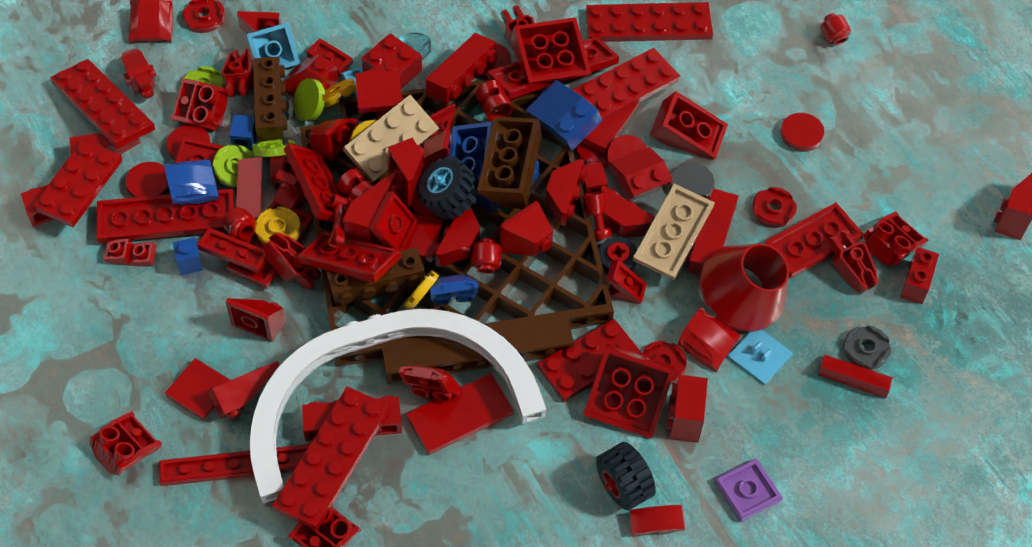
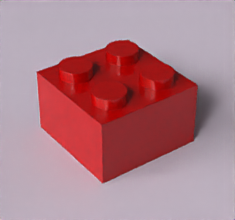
M391 33L361 57L362 70L364 72L383 65L386 71L399 70L401 89L422 72V55Z
M679 374L677 383H672L668 405L670 409L666 424V430H670V439L699 442L705 418L708 378Z

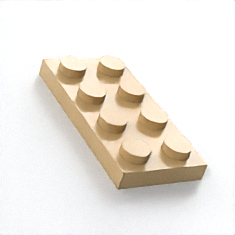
M409 95L343 148V151L373 184L388 171L389 146L412 137L417 145H421L437 132L439 127L415 99Z
M674 183L636 251L633 261L675 280L709 217L715 202Z

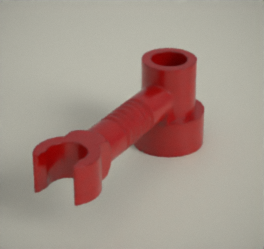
M334 193L328 203L330 207L335 209L333 231L331 232L329 245L338 249V243H344L345 241L344 232L342 231L343 216H345L353 199L349 197L344 198Z

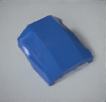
M210 160L164 163L173 204H200L219 199Z
M463 274L439 277L428 290L429 299L433 302V305L437 306L451 303V297H456L457 302L471 301L475 298L474 295L478 294V282Z

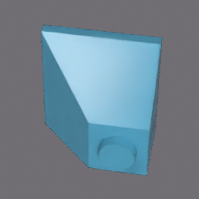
M289 22L247 34L254 58L279 57L280 65H284L285 68L300 64Z

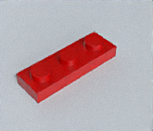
M209 227L197 244L198 250L257 274H260L268 261L263 249Z

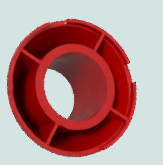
M741 244L722 247L709 256L701 269L700 291L706 306H710L717 315L716 318L730 328L745 332L763 330L773 324L781 316L785 308L789 266L783 254L768 244ZM744 269L753 272L761 281L763 288L751 282Z

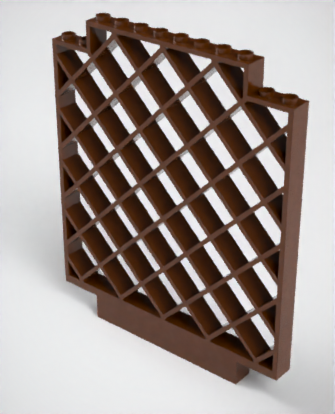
M489 79L472 82L460 92L456 99L452 100L464 101L455 111L450 135L452 134L453 126L481 123L468 114L479 103L475 95L476 90L483 83L490 81ZM426 88L401 92L403 99L411 95L424 111L428 109L436 113L449 106V104L446 105L426 96ZM542 93L525 94L510 99L513 111L508 117L534 119L526 112V109ZM357 98L340 100L342 119H347V116L358 115L355 119L358 122H364L376 117L375 112L358 113ZM540 124L542 137L563 149L552 162L540 155L537 156L539 172L542 175L530 189L527 207L537 201L544 214L553 218L550 226L554 237L562 225L545 202L546 197L541 195V193L547 187L552 171L564 166L565 163L574 162L575 158L573 151H570ZM319 125L299 127L302 147L311 149L309 135L312 129ZM343 150L331 162L324 158L328 168L330 167L341 175L357 168L339 157ZM581 182L578 186L581 187L579 199L573 202L575 209L578 207L580 217L573 214L572 219L568 218L566 226L584 236L586 240L575 254L555 242H552L551 247L543 252L565 265L553 282L529 269L540 253L536 256L525 255L520 262L502 253L501 266L499 268L508 272L509 276L497 291L474 278L477 271L471 262L462 271L452 264L442 267L436 266L435 256L433 262L421 260L425 276L433 269L445 277L463 274L477 280L478 294L476 296L487 303L474 320L488 326L504 337L518 351L525 362L545 359L566 346L573 348L574 340L571 329L601 325L613 319L614 309L590 216L583 199L584 193ZM477 202L471 205L475 216L478 214L499 227L490 237L499 245L500 225L523 210L514 208L507 215L497 209L490 214ZM411 206L407 207L412 212V214H415V211L412 209ZM313 215L316 238H318L325 231L322 227L328 221L317 219ZM443 220L442 234H444L446 226L452 224L448 220ZM588 253L590 254L592 263L585 260V257L588 255ZM321 269L331 331L340 328L336 324L351 306L369 317L376 314L382 316L394 313L417 288L416 286L398 289L383 308L378 307L365 298L353 300L348 304H338L333 307L326 270ZM574 271L598 285V288L587 302L562 288ZM519 280L543 293L531 311L506 297ZM426 293L418 302L427 309L449 311L464 315L450 306L456 297H451V303L437 306L433 305L428 293ZM553 299L571 309L542 314ZM497 308L515 318L486 323ZM434 336L403 337L335 358L336 367L383 360L387 384L404 382L398 371L400 367L421 365L438 368L450 374L494 367L485 357L466 345Z

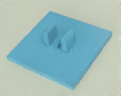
M760 330L750 332L728 355V358L765 385L789 360L793 352L766 332Z

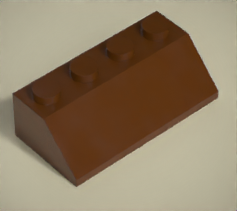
M494 117L477 188L479 194L504 208L525 209L527 207L542 137L538 119Z

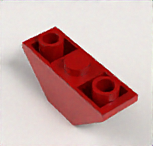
M578 159L553 170L546 188L545 202L562 226H566L568 218L572 219L575 210L573 202L574 200L578 201L581 187H578L579 183H584L587 170L583 169V159Z
M603 185L601 191H605L606 212L602 213L605 227H609L612 232L623 238L645 236L655 217L651 213L637 207L634 202L620 196L615 190Z
M472 208L469 211L463 212L464 215L460 217L456 215L452 224L446 226L443 234L444 238L441 243H437L433 252L436 258V266L442 267L472 256L473 245L480 241V226Z

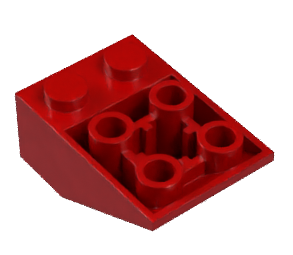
M392 172L351 202L343 218L345 237L379 245L380 240L369 229V226L387 191H394L397 195L399 184L396 183V173Z

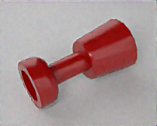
M605 191L583 195L588 214L594 216L596 229L593 232L595 240L611 237V229L605 227L602 213L606 212Z

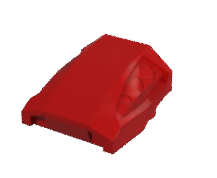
M130 0L129 43H172V0Z
M181 78L180 82L182 84L170 120L216 131L223 122L228 104L226 89L196 80Z
M896 211L883 217L874 226L867 229L863 235L869 252L886 265H898L901 260L915 252L917 247L922 248L929 241L903 220Z
M701 307L685 327L677 345L682 347L696 361L717 372L741 336L722 321L706 312L704 307Z
M416 365L400 367L398 371L405 385H412L411 392L420 398H428L430 393L433 392L432 395L437 400L449 402L453 395L459 397L462 388L453 376L442 369Z
M132 411L112 420L107 426L102 427L99 432L92 435L89 441L95 458L110 474L121 475L124 470L136 464L144 457L156 452L162 445L135 418V414Z
M331 507L318 530L298 522L288 537L301 547H345L362 529Z

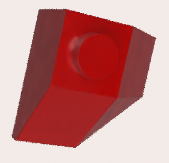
M348 118L323 121L310 132L311 149L321 152L322 156L331 162L350 143L351 133L359 124L358 120Z

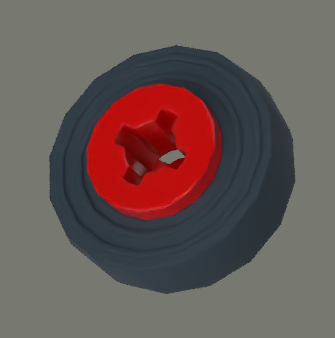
M609 238L601 244L598 250L603 270L607 274L611 261L619 259L631 271L637 265V262L633 261L637 248L626 238Z

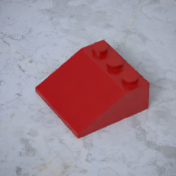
M576 17L514 26L511 41L516 59L528 85L590 76L592 74Z
M606 344L583 415L652 438L675 372V366Z

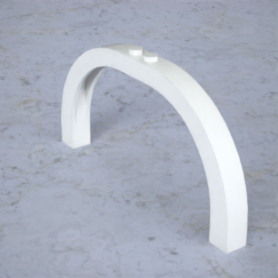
M412 309L382 316L376 314L370 316L368 320L361 322L352 321L344 327L324 333L297 349L280 365L266 384L258 400L251 425L250 454L263 504L276 500L284 487L277 460L276 440L279 421L288 399L304 378L322 364L336 357L403 337L434 336L456 341L481 354L501 374L513 396L522 424L545 418L546 407L533 373L518 351L504 337L479 321L449 311Z

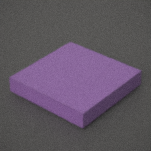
M757 458L719 476L714 481L739 522L778 504L783 499Z

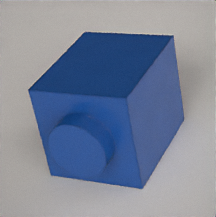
M233 116L229 134L232 146L241 145L248 150H252L257 137L255 116Z
M195 237L173 242L180 275L203 271Z

